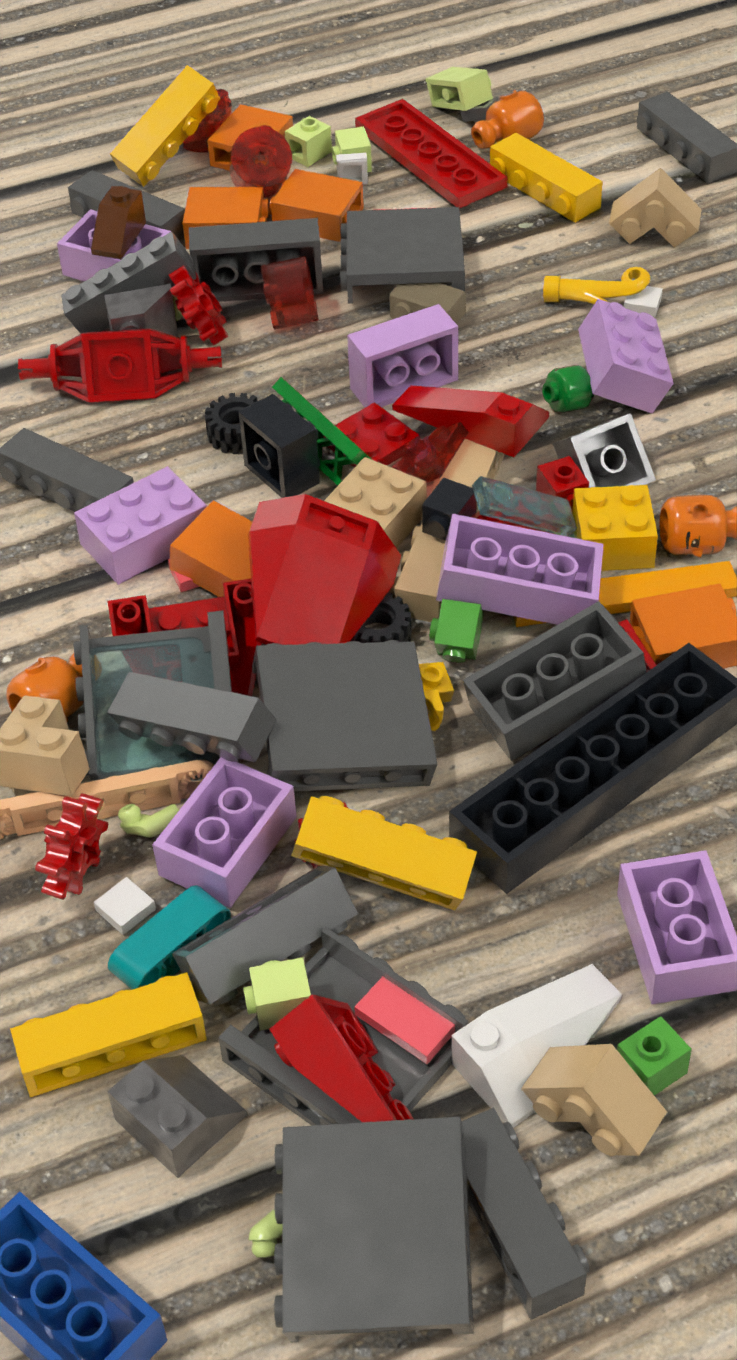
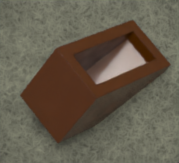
M111 186L99 203L91 246L92 255L120 260L124 257L146 224L141 190L129 189L125 186Z

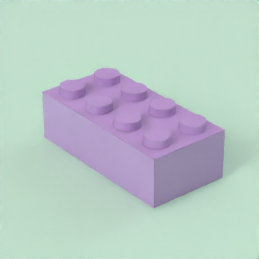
M452 514L444 546L436 601L442 602V599L476 603L481 604L482 610L558 625L599 601L603 544Z

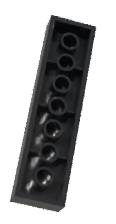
M686 644L449 811V837L461 840L467 844L468 849L477 851L474 865L502 891L508 894L737 724V678L692 644Z

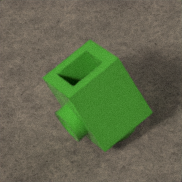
M442 599L439 619L433 618L431 622L429 639L434 641L436 651L439 655H442L443 659L456 663H463L466 659L476 660L484 617L481 604Z
M661 1016L617 1045V1051L654 1096L688 1073L692 1049Z

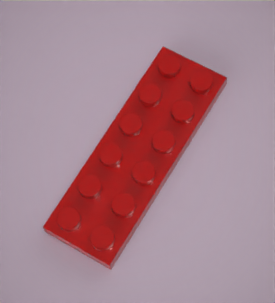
M404 99L355 118V128L364 126L367 136L372 142L455 207L462 208L468 206L475 201L507 188L508 177Z

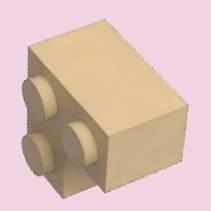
M659 168L613 202L609 224L629 244L652 228H655L675 248L699 231L702 209L662 168Z
M24 695L0 728V786L72 797L90 770L79 731L69 730L60 700Z
M612 1044L550 1047L521 1088L532 1101L533 1109L540 1117L548 1122H580L592 1136L594 1146L609 1156H639L667 1113L666 1109Z

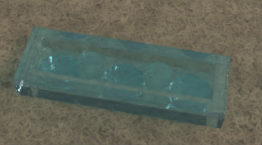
M480 476L472 484L480 515L567 537L577 529L571 506L567 499Z

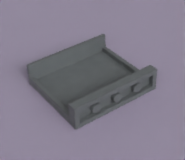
M459 207L347 211V223H341L340 277L341 291L348 292V304H353V286L451 282V287L465 291V266Z
M389 640L379 643L350 641L339 644L311 642L300 645L271 643L256 646L252 673H257L261 701L277 719L266 740L269 760L267 775L294 786V791L430 786L437 767V759L415 642Z
M327 927L321 931L323 947L305 964L311 995L314 994L348 1003L355 1013V1005L384 977L455 1024V1032L468 1024V1020L456 1007L449 1004L444 1005L434 999L421 984L416 981H407L395 973L391 966L383 959L378 957L372 958L360 950L357 944L348 936L343 934L339 936ZM257 1015L242 1031H239L230 1024L218 1037L224 1063L311 1126L362 1123L294 1067H289L281 1060L274 1047L277 1043L275 1037L269 1029L260 1030ZM358 1018L378 1050V1053L372 1057V1060L383 1071L385 1070L390 1073L396 1084L390 1092L393 1100L398 1099L411 1111L452 1064V1037L426 1065Z
M444 1117L283 1127V1144H276L275 1146L277 1174H283V1193H276L274 1203L276 1223L283 1224V1243L276 1244L274 1251L276 1274L283 1275V1295H276L274 1302L276 1327H283V1334L291 1343L299 1342V1336L448 1328H451L454 1335L474 1334L465 1130L461 1118Z

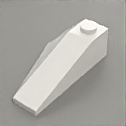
M593 964L588 965L488 1010L452 1034V1065L490 1108L494 1107L502 1122L508 1121L514 1128L535 1113L532 1101L521 1088L550 1047L586 1045L590 1038L595 1037L621 1000L622 994Z

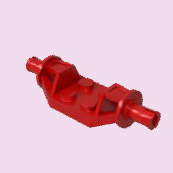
M151 328L86 332L59 346L51 344L48 358L18 359V369H29L19 372L21 381L25 379L50 378L55 391L63 390L86 402L150 399L159 397L183 381L189 383L190 372L193 369L222 368L221 346L191 349L186 335L178 338ZM182 369L181 372L162 376L163 372ZM62 376L82 377V382L62 379Z

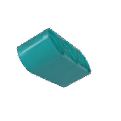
M191 886L123 941L111 954L108 961V969L131 990L155 983L158 979L165 976H174L180 971V968L172 953L229 920L231 912L200 886Z

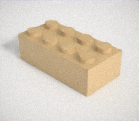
M364 457L324 501L378 521L397 548L422 520V504L427 499L426 481Z

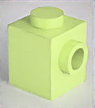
M308 116L285 130L287 157L309 167L332 152L331 126Z
M364 126L335 130L336 146H332L334 165H337L336 155L366 153L367 171L372 172L371 145Z
M303 957L286 961L273 960L265 962L260 966L250 967L252 986L243 987L248 1014L257 1013L260 1030L270 1029L311 995Z

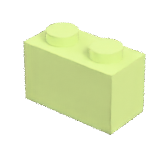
M450 67L426 78L432 107L467 111L493 99L491 80L487 70Z

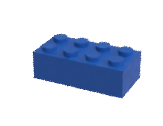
M19 1191L0 1209V1332L30 1360H150L168 1341L161 1315Z

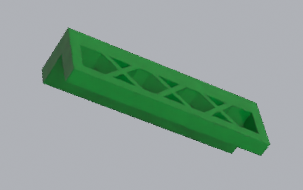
M282 377L272 386L283 397L282 401L293 406L298 415L303 419L305 417L306 421H310L315 426L318 432L319 469L337 486L343 481V466L350 464L358 465L364 457L373 460ZM335 445V459L322 461L323 447Z

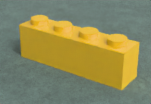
M187 65L110 153L117 168L143 187L150 180H153L164 163L178 152L179 146L184 140L194 134L204 117L216 108L220 97L214 83Z
M514 133L490 146V164L508 177V184L576 223L601 208L603 181L527 138Z
M311 796L291 856L320 866L335 867L338 872L456 910L463 901L477 851L468 849L466 843L455 838L444 837L441 840L426 835V831L417 825L405 823L399 826L387 822L382 814L375 811L361 810V812L346 808L342 801L333 797L321 796L316 798Z
M187 972L177 976H165L158 979L155 983L133 990H121L110 997L88 1004H77L66 1011L44 1018H33L22 1025L10 1028L30 1098L207 1040L203 1015Z

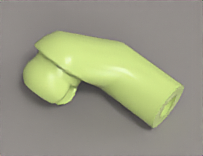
M128 804L118 812V817L122 821L120 827L127 834L149 838L156 837L163 832L179 809L175 804H171L152 815L141 814L140 808L135 804Z
M275 1210L269 1212L250 1229L248 1239L252 1240V1253L256 1257L274 1256L277 1238L283 1235V1224L276 1223Z

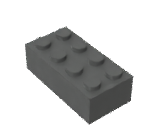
M318 218L189 228V251L193 259L195 272L200 283L205 282L219 302L323 294Z
M598 601L465 678L463 683L470 708L508 758L513 761L564 731L646 673L644 652Z

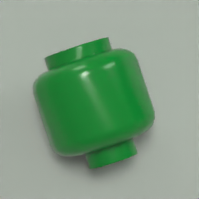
M579 365L555 368L550 371L542 388L545 401L549 403L552 409L561 413L586 408L594 397L588 371Z

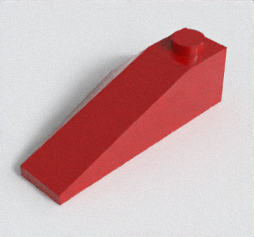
M410 385L392 404L393 411L513 458L534 436L550 415L549 411L502 392Z
M312 994L269 1029L277 1041L274 1047L281 1060L289 1067H294L361 1122L413 1119L409 1109L398 1099L393 1100L390 1092L396 1084L390 1073L385 1070L383 1071L372 1060V1057L378 1053V1050L348 1003Z

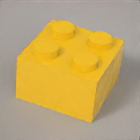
M648 485L574 489L572 513L574 518V536L577 539L603 544L601 571L655 567L658 534Z

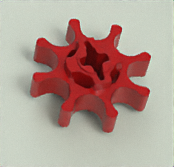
M184 265L170 273L169 277L175 285L170 288V291L178 298L175 301L176 306L189 327L193 330L197 328L201 340L205 342L209 339L213 346L228 338L229 335L222 326L227 321L219 313L222 311L221 305L210 287L205 282L200 283L197 273V278L193 280Z
M83 793L80 794L78 800L65 796L62 800V817L56 826L49 824L45 826L44 834L46 836L44 842H46V854L35 866L37 872L48 875L41 889L43 894L64 900L67 891L77 895L82 893L83 876L91 865L97 867L100 863L99 839L101 834L107 831L109 825L108 822L97 819L103 806V799Z

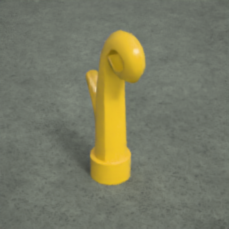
M636 266L628 268L622 274L621 281L561 279V276H545L543 299L544 302H560L561 299L595 304L597 299L608 302L605 299L629 296L641 292L649 285L651 278L646 269Z

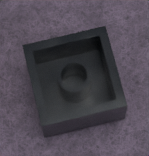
M274 394L238 412L244 466L281 498L296 496L320 483V459L317 449L318 432L310 421L304 420L294 411L290 404L284 403Z

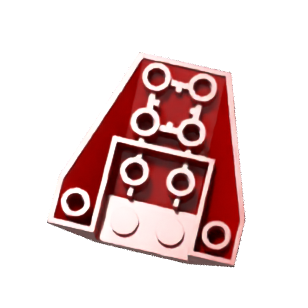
M307 494L259 502L248 534L255 641L266 645L271 643L300 645L311 642L321 644L350 642L393 587L401 559L400 552L379 522Z
M251 578L224 582V596L153 608H148L146 595L107 601L113 636L209 626L207 612L223 611L232 693L253 697L257 673H252V665L256 646H260L262 643L255 641ZM178 646L120 651L133 673L183 682L181 653Z

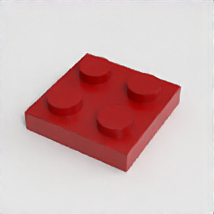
M375 402L335 425L370 458L386 466L420 446L419 434ZM335 445L327 446L335 453Z

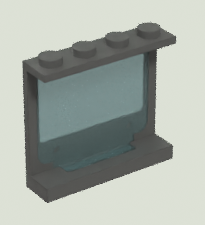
M223 611L207 612L209 626L102 638H91L88 625L79 626L80 641H74L73 646L76 665L82 664L83 677H76V692L78 701H84L85 713L78 714V727L80 738L87 739V751H85L90 770L86 776L89 775L91 781L194 760H206L215 765L220 759V756L216 753L205 751L204 754H197L177 744L165 747L150 738L131 739L118 730L119 725L107 712L128 672L232 692Z

